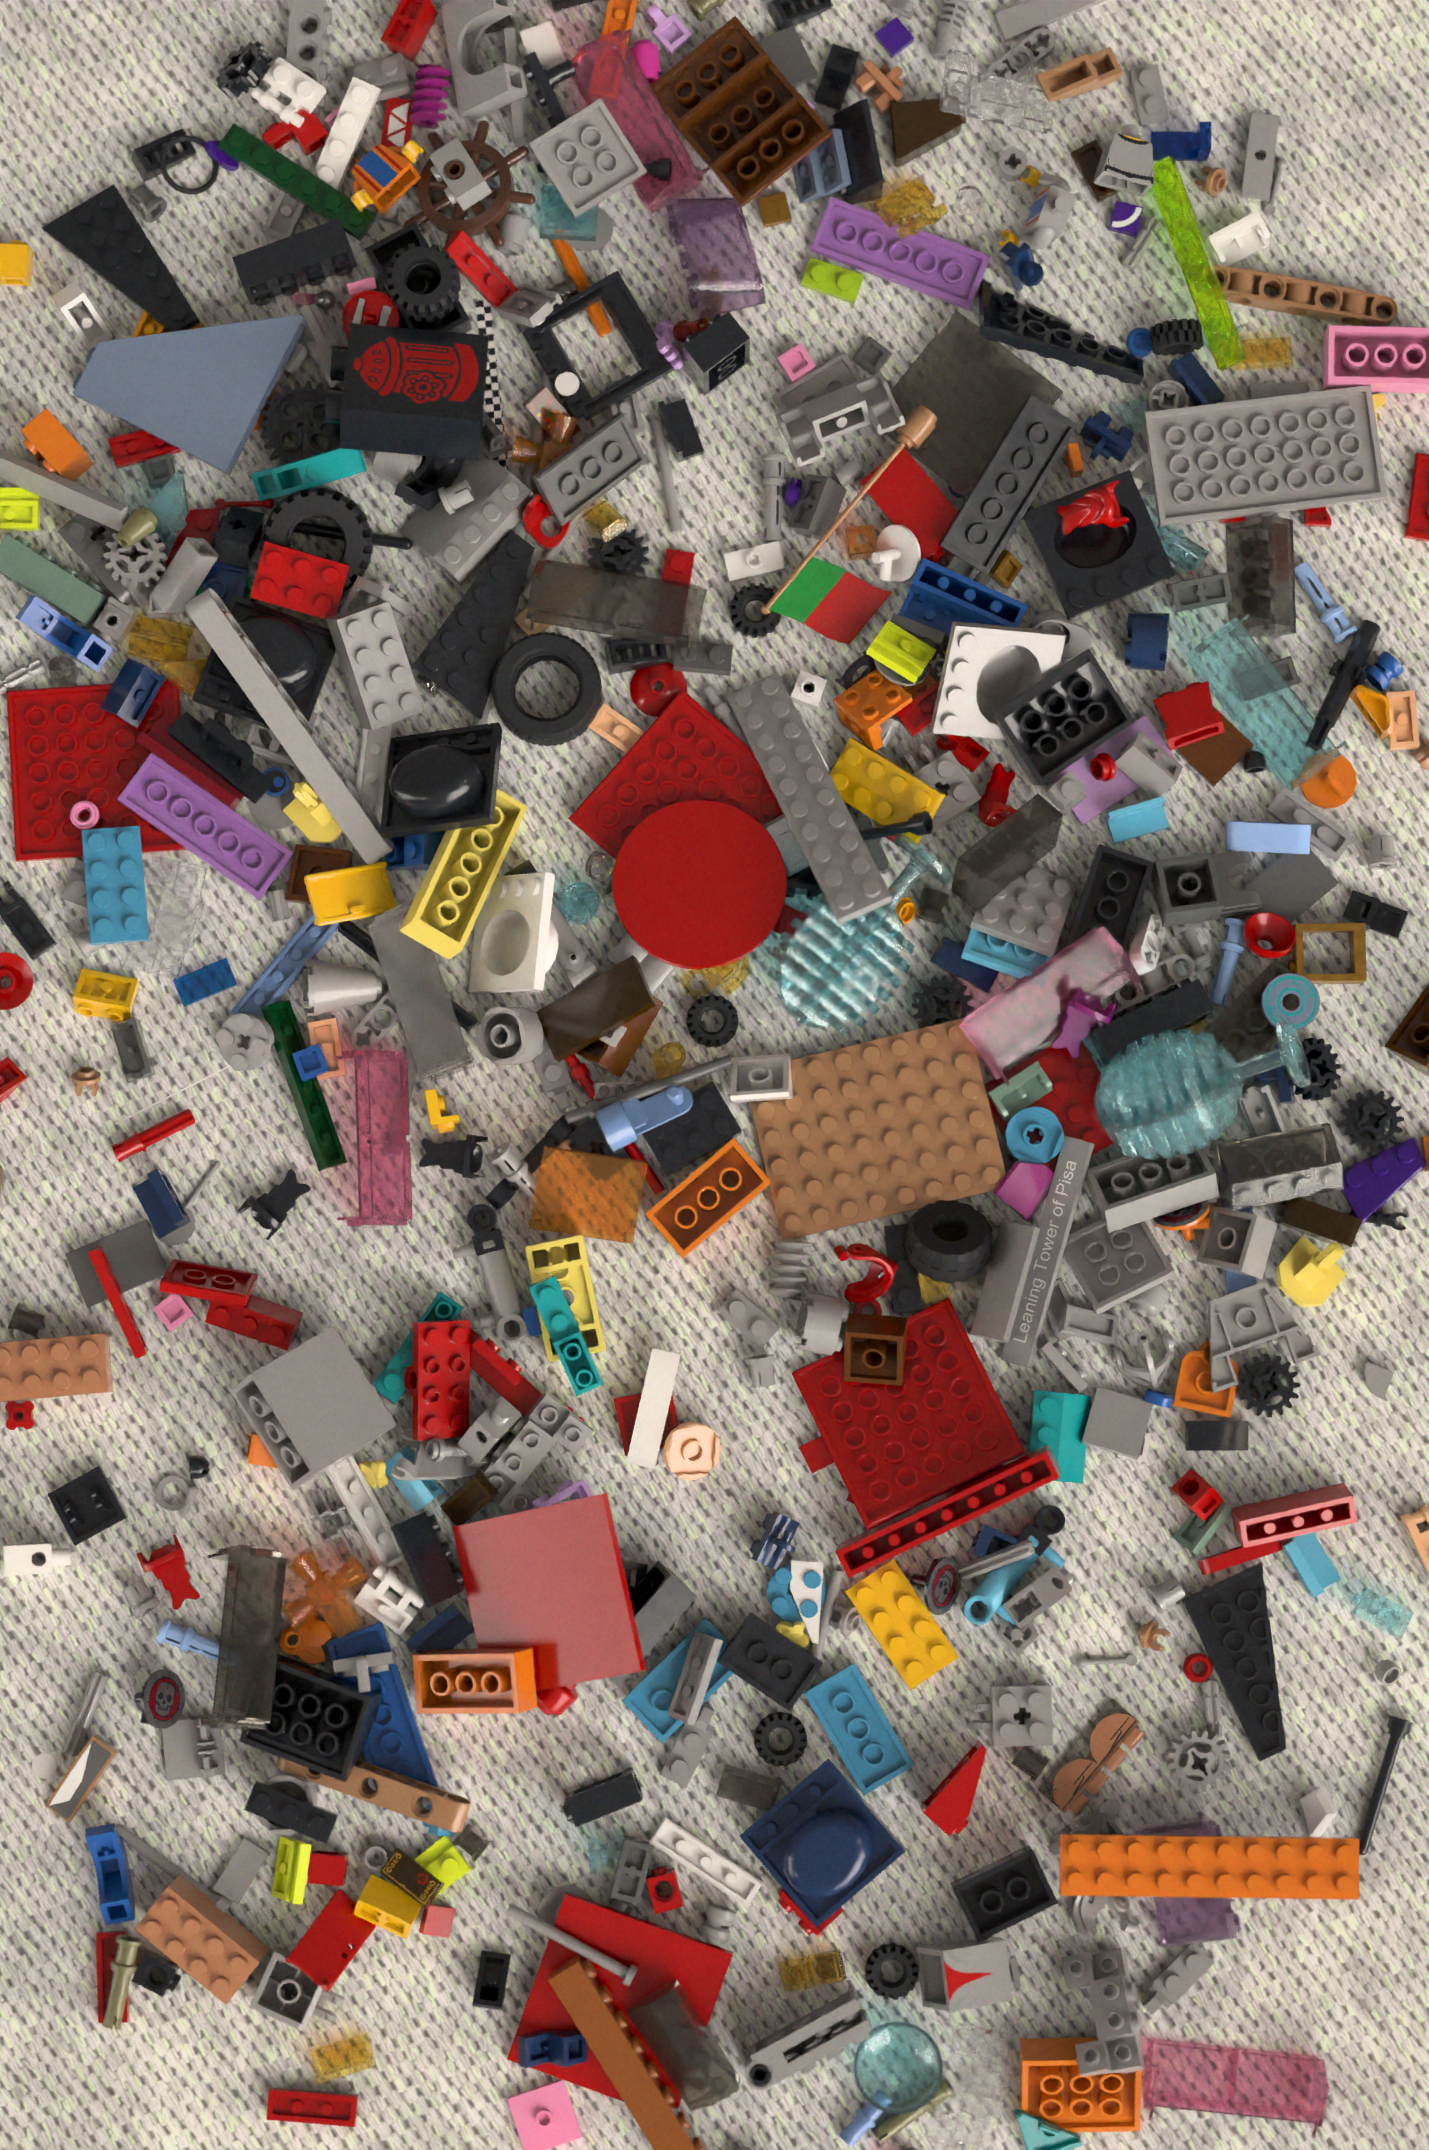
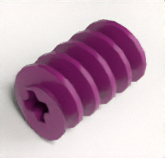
M421 64L418 65V70L415 72L417 81L414 83L415 92L412 96L414 103L411 105L413 114L410 116V122L421 128L436 129L440 127L437 124L438 122L446 120V115L439 113V111L446 110L448 107L446 103L440 101L449 98V94L441 89L449 88L450 82L443 80V78L450 77L452 73L438 65Z

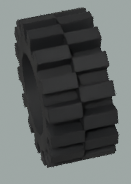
M1182 318L1181 320L1172 319V321L1166 320L1162 321L1163 323L1151 326L1150 336L1153 354L1167 356L1180 353L1183 355L1186 352H1195V350L1203 347L1202 327L1199 320H1187V318Z
M751 583L749 587L743 586L739 592L734 594L730 604L732 624L734 623L738 632L741 631L744 636L750 635L752 638H757V636L765 637L767 633H772L775 627L779 625L781 614L771 611L762 620L752 621L747 618L744 611L746 605L751 601H761L766 605L775 594L771 587L766 588L765 584L761 583L759 586H755V583Z
M709 994L710 996L704 995L692 1003L687 1012L686 1024L690 1036L696 1043L708 1048H717L727 1044L735 1036L738 1029V1015L736 1008H734L729 1000H726L721 995ZM715 1010L721 1013L724 1024L719 1031L708 1032L702 1027L701 1018L705 1012Z
M783 1712L771 1713L763 1718L756 1727L754 1744L758 1755L766 1763L776 1767H786L791 1763L797 1762L804 1754L807 1746V1734L804 1725L792 1714ZM776 1728H785L792 1735V1743L785 1750H776L769 1743L770 1733Z
M895 1943L882 1944L879 1948H875L872 1954L868 1956L865 1966L866 1980L869 1987L876 1995L883 1996V1999L889 2000V1998L898 2000V1997H906L910 1990H914L915 1983L918 1982L919 1968L913 1953L907 1950L905 1946L901 1944L896 1945ZM888 1960H896L903 1966L902 1977L893 1983L885 1981L880 1974L881 1966Z

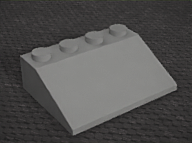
M482 451L479 453V460L465 459L457 478L452 484L454 485L466 479L471 486V492L474 493V501L457 508L456 513L452 515L447 512L442 501L429 511L420 507L399 530L404 537L409 539L460 586L523 519L524 507L534 498L533 492L493 459L488 460Z
M1004 1221L1000 1222L999 1227L993 1226L994 1246L990 1261L983 1270L986 1272L984 1282H978L973 1299L978 1300L976 1310L969 1311L965 1327L970 1328V1335L1001 1344L1009 1342L1040 1228Z

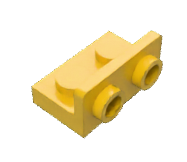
M82 968L73 994L74 1011L86 1017L97 1016L107 1018L113 1022H127V1019L132 1018V1006L139 986L138 979Z
M436 1089L424 1091L432 1130L438 1129L439 1134L456 1131L455 1126L461 1125L459 1114L442 1117L441 1115L447 1114L444 1096L438 1095Z

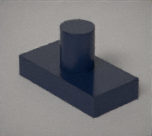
M1278 1044L1275 1045L1277 1066L1256 1068L1257 1080L1260 1079L1266 1084L1278 1083L1280 1103L1292 1104L1295 1103L1294 1086H1289L1288 1084L1292 1077L1285 1073V1071L1290 1069V1065L1286 1063V1059H1291L1290 1045Z

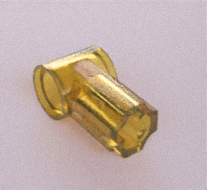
M669 1042L653 1052L652 1064L656 1069V1080L682 1071L686 1052L681 1044ZM665 1051L672 1055V1063L666 1060Z

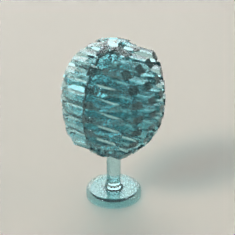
M899 833L894 839L895 846L910 861L888 888L892 895V902L839 925L825 896L821 893L813 897L820 906L818 909H814L806 904L801 910L806 919L801 921L794 918L790 923V926L795 930L793 936L785 931L779 939L787 946L786 951L783 952L776 946L773 947L771 955L781 964V968L778 971L770 966L767 975L779 984L781 995H777L786 1012L801 1024L817 1029L831 1026L842 1035L850 1031L843 1022L851 1020L859 1027H863L868 1024V1021L860 1013L867 1011L876 1016L880 1008L874 1002L880 999L887 1003L892 997L886 990V987L890 985L898 989L902 984V981L894 973L896 968L908 975L911 966L900 956V952L905 950L912 955L915 946L902 935L900 926L903 927L905 925L895 907L924 872L943 884L949 883L953 875L937 859L907 836Z
M1289 1018L1281 1019L1276 1024L1279 1049L1236 1062L1222 1042V1051L1219 1050L1212 1033L1200 1031V1033L1196 1034L1190 1029H1180L1175 1034L1173 1030L1160 1031V1037L1158 1038L1155 1033L1143 1036V1042H1141L1140 1047L1137 1045L1139 1044L1138 1039L1132 1041L1126 1046L1127 1049L1124 1055L1120 1049L1113 1056V1061L1106 1064L1101 1073L1100 1088L1098 1084L1096 1087L1095 1112L1101 1127L1115 1145H1117V1137L1124 1155L1131 1157L1141 1155L1145 1159H1157L1160 1155L1165 1159L1175 1158L1178 1156L1177 1151L1183 1156L1191 1154L1195 1151L1194 1146L1197 1149H1202L1210 1144L1211 1138L1216 1140L1224 1134L1225 1126L1229 1128L1236 1118L1238 1109L1237 1098L1241 1105L1243 1080L1245 1078L1285 1065L1292 1081L1302 1088L1311 1084L1309 1066L1300 1038Z

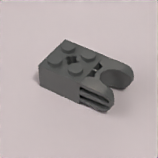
M78 513L57 532L118 601L128 606L133 601V596L121 584V578L116 581L112 578L111 575L114 571H108L105 567L111 561L103 557L104 553L111 551L105 545L106 542L114 543L115 539L112 534H118L119 531ZM100 533H103L105 537L102 541L96 538ZM142 540L143 547L145 549H150ZM135 552V556L130 558L133 562H136V558L141 555L139 552ZM118 563L122 571L126 573L129 571L127 565ZM158 570L156 574L159 577L162 576L165 571Z
M1247 851L1216 855L1206 853L1155 861L1151 878L1162 927L1256 913L1262 906L1261 897L1258 893L1235 889L1229 881L1231 877L1247 872L1252 863L1250 853Z

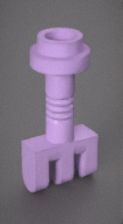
M662 320L654 328V333L658 338L656 342L657 349L661 354H664L666 360L671 362L672 367L677 370L684 364L682 354L676 349L673 342L677 335V329L673 322Z

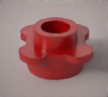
M10 1401L6 1404L5 1410L8 1412V1420L5 1425L8 1429L15 1430L17 1427L33 1428L35 1424L33 1420L34 1404L31 1401H25L24 1403ZM19 1412L23 1414L22 1418H18L17 1414Z

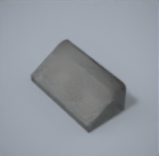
M725 1764L716 1796L768 1811L775 1805L782 1781Z

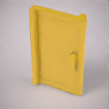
M382 861L372 865L365 864L306 875L304 882L315 916L314 924L323 926L397 912L396 902L385 868L387 862Z

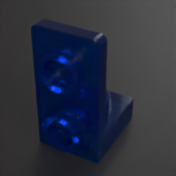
M1199 122L1196 131L1151 132L1150 143L1153 147V161H1207L1211 152V122Z

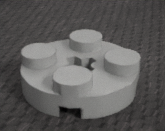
M244 1012L232 1015L223 1023L222 1028L216 1034V1041L219 1044L223 1058L234 1070H254L264 1066L270 1060L273 1053L270 1051L271 1043H274V1034L271 1026L263 1017ZM243 1036H249L251 1039L248 1042L249 1049L242 1044Z

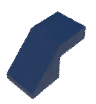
M943 936L930 962L946 973L964 979L980 991L989 993L999 971L961 958L965 946Z
M540 2030L518 2036V2066L529 2068L550 2062L561 2067H568L587 2061V2042L580 2031Z

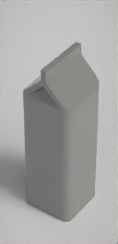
M186 537L149 596L150 612L147 616L148 618L169 619L173 614H182L186 609L185 604L191 601L219 557L205 539Z

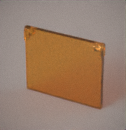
M544 1146L533 1207L528 1222L529 1228L632 1244L648 1162Z

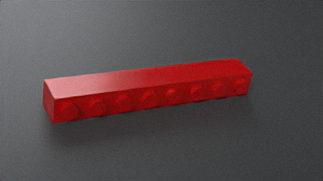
M1046 1445L840 1543L835 1553L848 1578L1060 1478L1061 1469L1049 1445Z

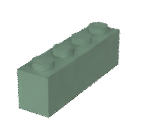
M6 534L0 544V573L89 629L107 602V599L101 594L103 589L92 581H88L87 584L77 579L79 574L66 565L61 569L54 564L56 560L42 550L39 554L30 549L32 544L17 535L14 539Z

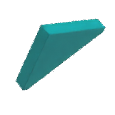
M1020 2109L1014 2110L1027 2150H1070L1083 2146L1079 2135Z

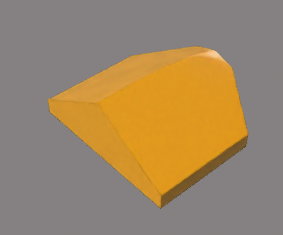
M1362 685L1355 687L1349 697L1383 741L1393 732L1389 699L1381 693Z

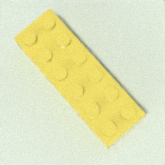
M497 788L493 824L446 830L399 931L448 960L461 952L528 807Z

